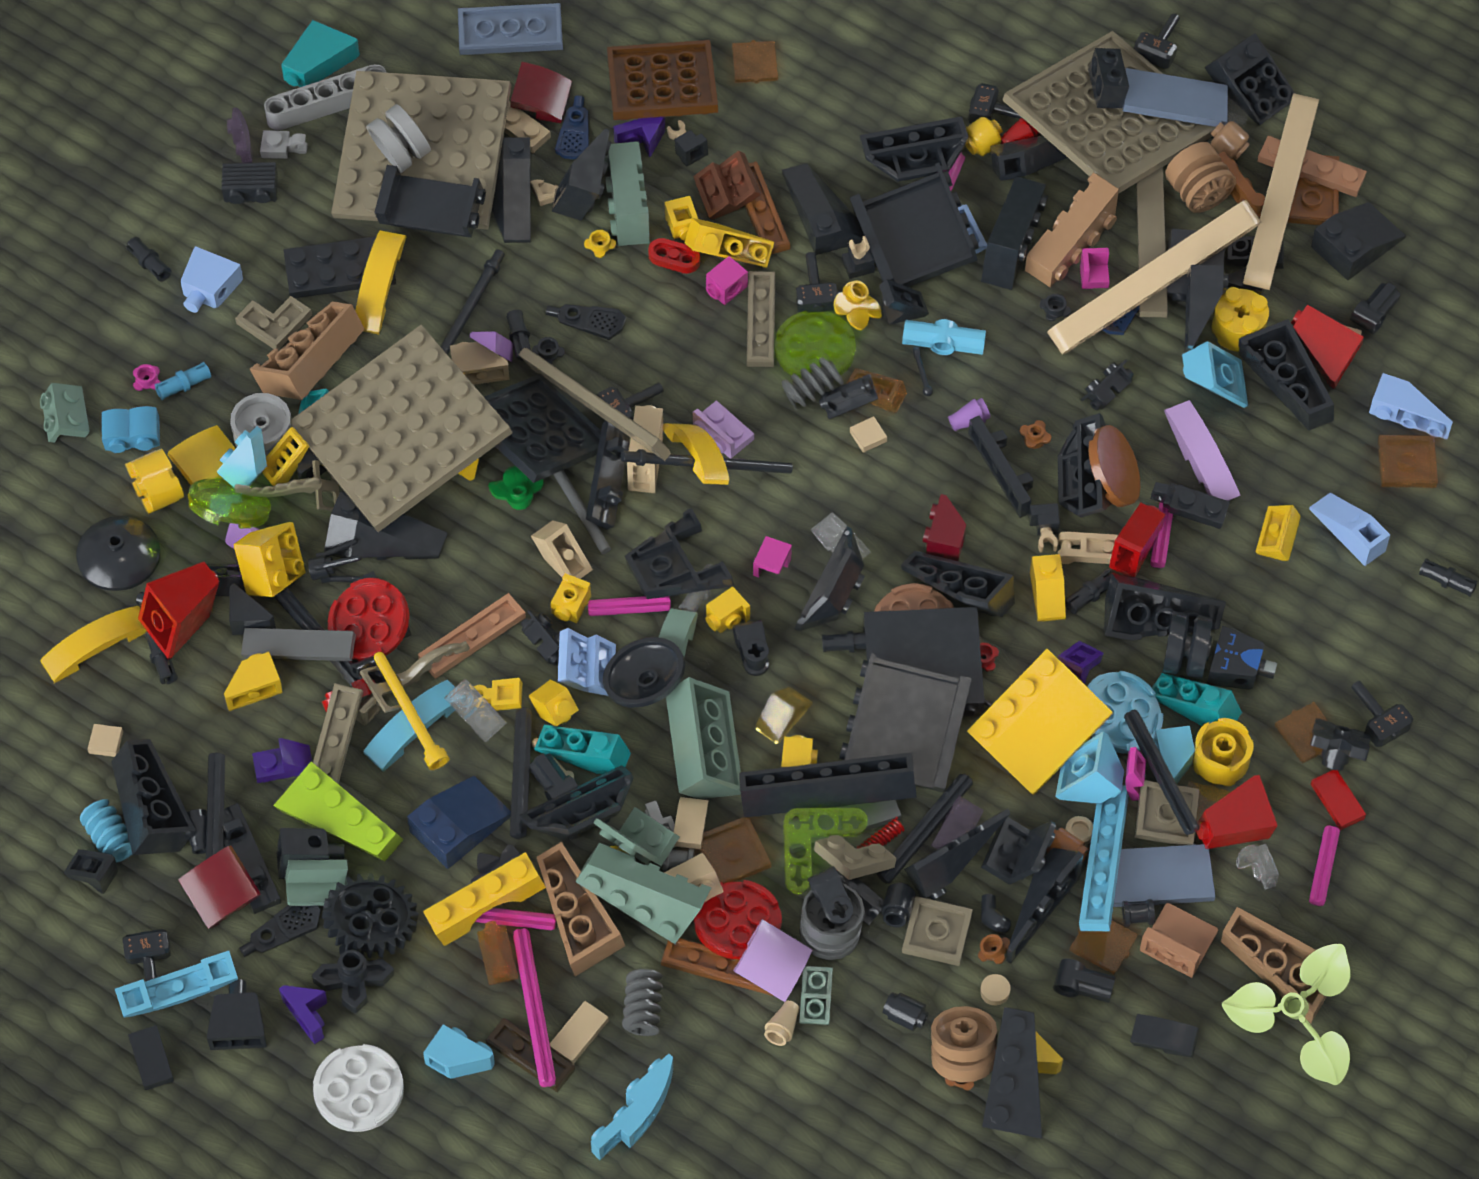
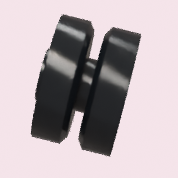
M1173 611L1163 665L1164 673L1177 675L1181 670L1183 658H1187V676L1202 679L1205 663L1208 662L1212 642L1210 634L1213 618L1198 615L1194 621L1193 631L1188 632V614Z

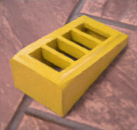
M294 427L289 428L266 456L267 467L262 473L273 486L278 483L289 482L309 448L307 442ZM293 439L299 445L297 449L291 444ZM287 449L293 453L291 456L286 452Z

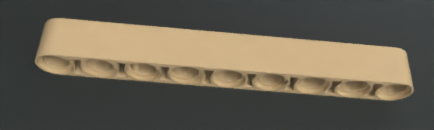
M1293 93L1260 216L1261 223L1257 227L1243 281L1245 285L1270 290L1319 99Z
M1247 200L1240 202L1056 324L1047 332L1062 355L1068 353L1187 274L1191 265L1202 264L1256 228L1261 223L1260 219Z

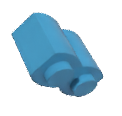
M144 406L130 410L111 409L103 411L102 442L105 450L121 453L131 448L147 451L160 446V422L157 408Z

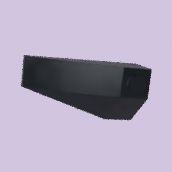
M1112 573L1105 598L1104 635L1126 640H1140L1141 637L1156 635L1158 637L1167 636L1170 630L1173 611L1188 614V632L1193 631L1194 621L1198 615L1213 618L1211 630L1219 629L1226 602L1149 580Z
M1008 809L1001 811L905 868L904 870L920 897L927 898L930 896L931 900H934L947 892L945 886L954 881L1011 814Z
M1052 848L1047 855L1043 856L1045 863L1041 870L1033 875L1008 947L1006 961L1010 964L1079 880L1083 860L1081 852Z

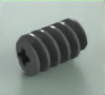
M821 357L819 359L820 367L815 363H811V373L805 368L801 369V378L796 374L791 375L792 384L786 379L782 381L783 390L796 411L797 402L806 407V397L813 402L816 401L814 392L817 391L823 396L825 394L824 386L833 391L834 380L841 385L844 384L842 377L830 359L827 361Z
M638 969L627 974L622 1026L628 1032L641 1036L659 1034V1028L654 1025L660 1022V1017L655 1014L661 1011V1006L656 1004L662 1000V995L657 993L663 989V984L657 981L663 977L661 973L649 969Z

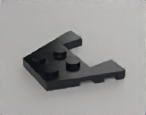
M692 508L683 512V517L676 523L671 521L664 526L665 531L657 537H649L625 555L626 563L646 599L719 589L734 585L733 577L723 561L696 572L681 548L679 540L702 532L701 523Z

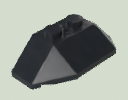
M962 116L860 135L865 159L897 182L938 173L936 163L940 164L943 172H949L968 141V134Z
M1100 413L1076 420L1072 427L1073 431L1067 437L1058 455L1059 505L1080 518L1105 511L1112 504L1105 497L1107 492L1100 479L1095 480L1089 460V441L1093 440L1095 429L1106 426L1104 418Z
M846 526L796 623L795 630L802 631L835 621L840 612L846 615L853 599L849 598L852 589L858 591L865 578V575L861 574L864 562L852 528Z
M621 765L520 814V818L530 829L565 841L577 839L585 831L598 827L594 824L596 818L607 824L611 818L619 814L633 781L632 773Z

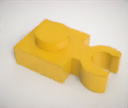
M520 678L492 680V688H487L484 685L473 686L475 695L483 696L480 699L472 700V704L476 709H483L491 704L494 711L522 708L523 683Z

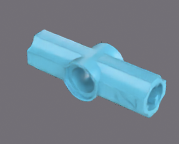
M947 319L937 320L935 324L906 320L902 344L929 347L933 352L940 355H950L954 351L983 355L986 330L958 327L955 322Z

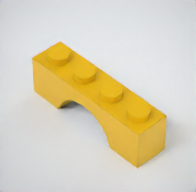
M525 852L423 912L438 939L446 946L470 932L472 924L486 911L506 902H522L545 889L546 886Z

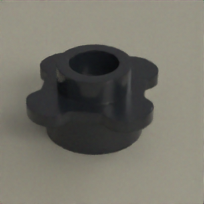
M1051 294L1046 299L1040 301V308L1044 309L1048 321H1055L1056 318L1061 316L1067 317L1071 313L1070 307L1066 306L1067 302L1063 295Z
M552 337L541 339L532 348V352L550 364L553 363V360L563 357L565 354L564 348L559 347L557 340Z

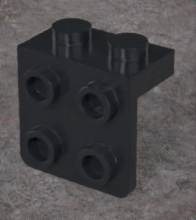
M1007 817L996 830L981 868L1009 885L1018 880H1023L1033 873H1038L1045 863V858L1043 857L1045 851L1054 841L1055 834L1053 832L1056 824L1049 821L1030 831Z

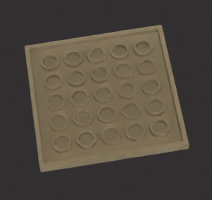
M1111 31L1007 91L1004 94L1003 101L1087 175L1091 176L1094 172L1117 187L1119 194L1170 163L1185 148L1211 138V132L1216 127L1124 112L1123 108H1097L1088 72L1095 48L1121 49L1125 68L1163 74L1115 32Z
M356 71L331 212L333 218L378 221L374 211L386 166L391 165V163L377 147L366 126L376 118L382 119L388 124L385 113L395 104H398L417 124L431 148V152L421 159L415 158L409 152L412 158V166L400 174L472 186L474 178H479L483 189L486 190L484 204L479 206L480 220L478 229H489L511 92L510 81Z
M422 325L418 326L291 419V426L307 442L309 449L377 532L381 531L512 434L506 422Z

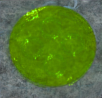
M806 311L791 316L780 326L775 340V354L780 366L790 376L796 374L800 378V370L803 368L811 373V363H815L820 367L819 359L821 357L827 361L830 359L841 376L853 363L856 353L853 330L845 320L828 311L826 313H806Z
M203 479L193 483L189 488V507L198 516L219 525L220 521L239 524V529L260 526L269 518L271 503L267 497L235 493V488L225 479Z

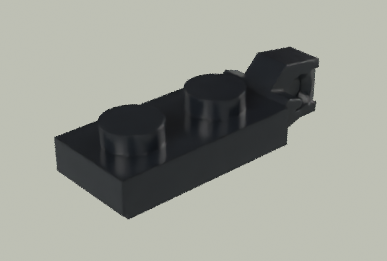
M1155 482L1150 497L1152 500L1163 503V507L1169 509V513L1221 529L1230 503V501L1178 484L1170 483L1168 485Z

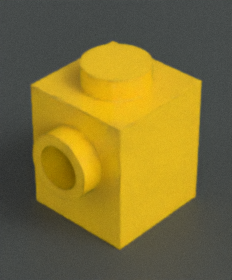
M551 679L529 695L540 718L555 726L566 723L579 710L568 689Z
M802 735L784 736L781 768L816 764L818 750L812 749L813 739Z

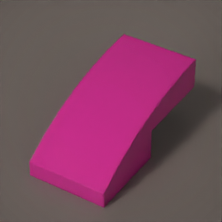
M1131 747L1128 752L1125 781L1127 793L1132 801L1139 800L1140 786H1144L1146 759L1136 747Z

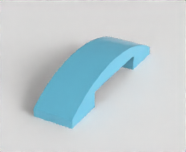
M446 680L418 696L412 701V704L427 729L442 715L447 718L467 701V697ZM403 710L397 713L379 731L364 750V754L383 772L404 755V748L417 738Z
M226 951L202 959L199 964L146 982L142 979L118 987L115 991L123 1017L125 1018L186 1002L238 980L230 952Z

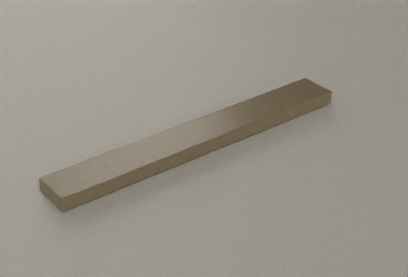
M1163 167L1136 183L1138 270L1166 252ZM1167 287L1139 305L1140 317L1167 318Z
M524 348L518 354L535 372L541 374L548 381L664 461L670 456V450L659 438L528 348Z

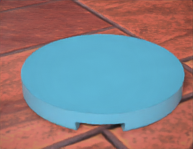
M1120 671L1100 674L1088 684L1087 687L1113 712L1108 720L1091 736L1092 738L1104 731L1108 734L1115 752L1128 754L1131 747H1136L1141 751L1124 719V715L1127 712L1136 709L1154 740L1155 731L1162 728L1163 714L1155 697L1156 693L1148 683L1132 673Z

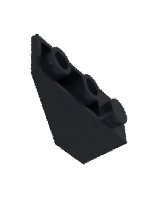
M1044 136L990 146L993 171L1001 181L1013 179L1015 176L1023 177L1068 158Z

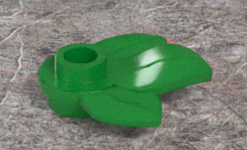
M513 465L505 470L503 480L489 482L488 487L490 493L496 499L506 500L513 509L522 510L531 505L533 494L542 489L544 480L541 479L533 483L521 470Z

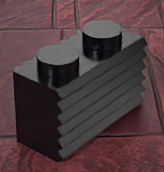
M276 162L222 164V194L224 202L240 204L245 201H256L258 203L277 201L278 172Z

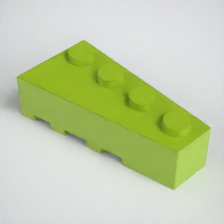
M313 762L308 764L273 805L282 813L292 816L314 828L324 829L328 835L344 841L384 862L404 840Z

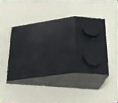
M1367 202L1337 213L1315 228L1311 247L1346 280H1350L1404 240L1406 235L1371 203Z
M1191 265L1187 272L1184 353L1193 349L1219 299L1228 290V273H1224V266Z

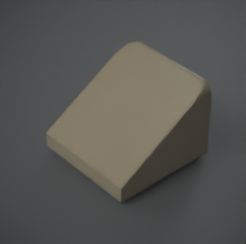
M372 693L368 694L361 701L356 720L364 726L382 710Z

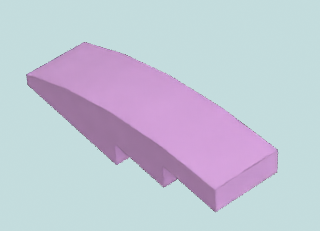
M1188 400L1164 410L1185 461H1190L1199 484L1203 483L1207 494L1227 501L1239 497L1240 493L1215 441L1191 401Z

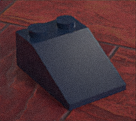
M472 776L429 798L409 814L407 819L410 833L449 869L510 818L511 811L475 776Z

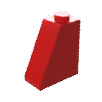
M1307 305L1303 312L1301 310L1297 311L1291 324L1294 325L1293 328L1313 364L1328 385L1335 389L1361 348L1364 337Z
M1140 502L1115 540L1109 568L1126 576L1136 577L1163 527L1166 514L1155 506L1145 505Z
M1260 775L1251 777L1206 809L1197 822L1199 825L1197 835L1203 841L1205 849L1269 839L1278 825Z

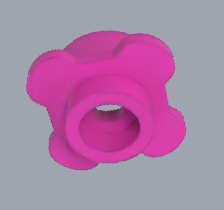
M143 364L133 370V376L136 381L133 384L134 389L137 391L150 388L156 390L155 384L160 383L158 380L160 369L149 364Z

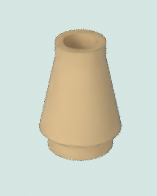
M789 1000L785 1001L783 1006L767 1022L764 1035L769 1042L783 1046L786 1042L791 1041L797 1016L800 1012L798 1004Z

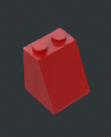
M205 562L146 584L138 620L167 659L172 658L210 617L219 580L216 573L210 570Z

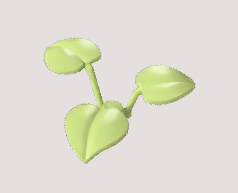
M1342 944L1327 945L1311 953L1301 965L1300 978L1305 984L1312 987L1307 991H1302L1300 995L1297 993L1286 994L1277 1007H1274L1276 996L1272 989L1265 984L1257 982L1246 984L1231 997L1223 1001L1222 1007L1229 1018L1241 1028L1254 1033L1265 1032L1274 1026L1275 1016L1273 1012L1282 1010L1290 1018L1299 1019L1315 1039L1314 1041L1307 1042L1301 1050L1300 1061L1306 1073L1317 1080L1333 1085H1339L1345 1078L1350 1064V1051L1345 1039L1333 1031L1325 1033L1320 1038L1305 1018L1309 1010L1306 1000L1307 996L1313 994L1316 990L1324 996H1335L1343 992L1348 986L1351 970L1346 949Z

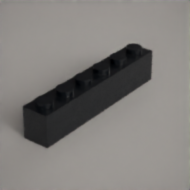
M911 752L739 773L744 818L917 797Z

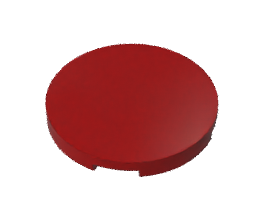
M364 578L351 583V586L337 600H334L328 615V630L353 631L356 634L352 658L354 660L361 661L374 656L377 652H382L387 656L401 643L408 629L409 607L407 601L399 589L383 579Z
M743 880V882H720L724 892L704 902L701 910L694 918L695 931L703 945L713 953L725 958L741 959L748 947V941L762 919L781 930L782 915L779 903L769 890L755 882Z

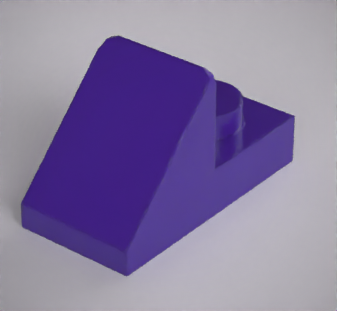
M665 117L640 118L615 125V144L628 142L643 143L648 156L651 157L665 133Z
M1078 641L1058 655L1057 658L1085 684L1089 671L1101 662L1104 653Z
M278 738L280 748L252 753L257 783L299 776L308 764L312 762L310 746Z
M286 985L280 987L279 991L283 1003L311 1041L316 1044L324 1039L322 1027L325 1024L316 1010L327 1003L325 991Z

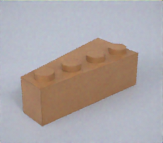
M1094 172L1088 178V188L1084 192L1079 190L1073 197L1074 201L1068 213L1063 210L1059 214L1053 225V231L1047 229L1026 256L1025 271L1049 287L1057 280L1061 281L1066 276L1068 268L1073 263L1077 264L1081 260L1082 249L1089 246L1093 247L1100 239L1101 233L1105 229H1111L1116 222L1117 217L1115 213L1119 189Z
M331 302L307 322V329L294 332L289 336V343L280 351L275 348L267 354L269 360L261 366L256 363L251 367L250 371L261 391L275 396L299 400L306 397L316 383L325 376L326 372L341 358V355L356 341L357 337L364 330L352 304Z
M560 842L537 856L567 957L576 977L625 947L619 930L597 896L575 882L581 871L563 843Z
M1237 907L1223 930L1221 942L1282 998L1288 993L1300 995L1302 991L1309 990L1312 986L1305 984L1301 980L1300 968L1304 960L1316 950ZM1318 990L1306 997L1309 1010L1305 1018L1310 1023L1313 1022L1327 997Z

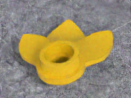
M861 281L848 282L843 287V292L837 294L834 299L836 314L846 315L850 325L857 330L862 331L867 326L869 317H882L878 302L869 296L867 286Z

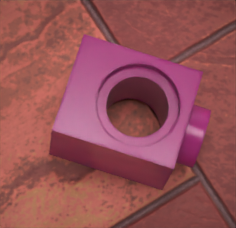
M730 256L706 274L707 293L715 300L718 299L724 305L748 287V271Z

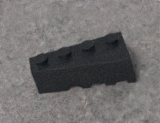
M1289 319L1239 338V356L1309 431L1334 421V403Z

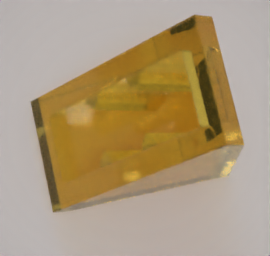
M791 687L774 692L756 723L755 729L778 745L810 708L812 701Z

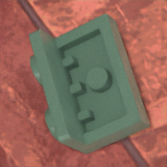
M51 383L40 398V407L43 409L45 417L44 430L47 432L48 441L55 442L59 435L85 438L90 431L82 386Z

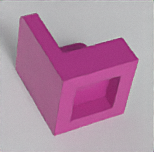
M1109 248L1082 249L1080 261L1082 289L1109 288Z
M766 536L753 563V576L759 578L763 569L780 574L783 566L788 568L792 557V545Z

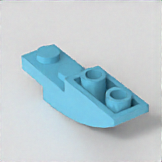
M670 1054L666 1055L662 1060L660 1058L655 1060L648 1068V1073L642 1079L636 1078L630 1083L626 1089V1104L628 1107H621L607 1127L601 1126L592 1135L591 1151L599 1160L621 1140L631 1148L652 1124L662 1107L671 1083L673 1057Z

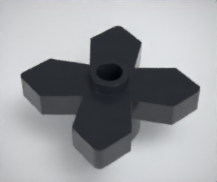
M1315 718L1310 745L1322 749L1321 757L1323 758L1322 764L1334 770H1343L1345 765L1349 764L1350 757L1363 761L1367 760L1371 734Z
M343 943L339 947L340 957L337 964H322L312 974L313 983L324 991L342 988V1004L353 1013H358L368 1003L365 986H384L394 976V969L383 959L366 961L364 957L365 951L359 953L354 948L345 951L346 944Z

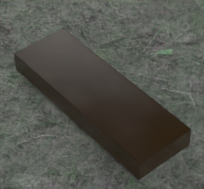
M503 1018L486 1039V1044L538 1079L531 1036ZM551 1050L556 1083L550 1088L558 1093L574 1073L575 1066Z

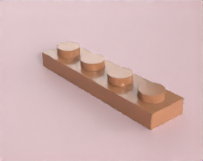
M1267 136L1257 162L1274 167L1281 140ZM1306 150L1299 177H1304L1312 182H1317L1323 186L1357 197L1367 171Z
M508 593L420 652L418 659L441 646L467 642L470 647L468 651L459 654L453 652L450 656H443L440 662L432 664L433 667L429 672L436 679L525 619L526 613Z

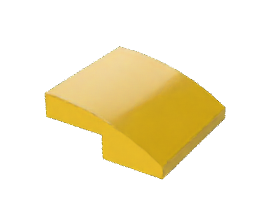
M216 425L179 443L168 451L167 455L198 493L220 485L222 477L217 473L218 469L223 465L220 459L230 448L233 451L236 448Z

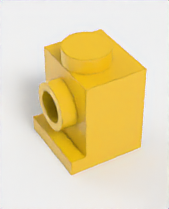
M690 196L664 202L665 219L668 222L673 239L680 238L685 241L691 219H698Z
M565 573L551 601V613L562 621L577 623L591 598V587L589 582Z
M732 586L706 604V622L713 631L717 630L721 634L726 629H733V625L739 624L741 619L745 622L750 620V605Z

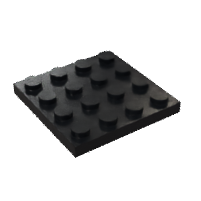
M541 374L484 396L512 431L511 435L495 447L533 483L597 455L601 430Z

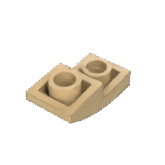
M680 797L674 826V833L680 836L675 846L701 849L709 800Z

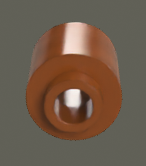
M1062 827L1057 831L1054 830V841L1046 849V852L1049 853L1052 848L1079 851L1083 854V863L1089 853V849L1085 847V842Z

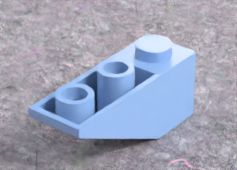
M1384 373L1382 374L1372 400L1370 414L1376 415L1383 420L1388 419L1400 423L1407 428L1426 432L1433 437L1448 439L1453 422L1410 382Z
M1332 493L1327 494L1310 506L1309 510L1364 566L1386 551L1390 534L1370 514Z

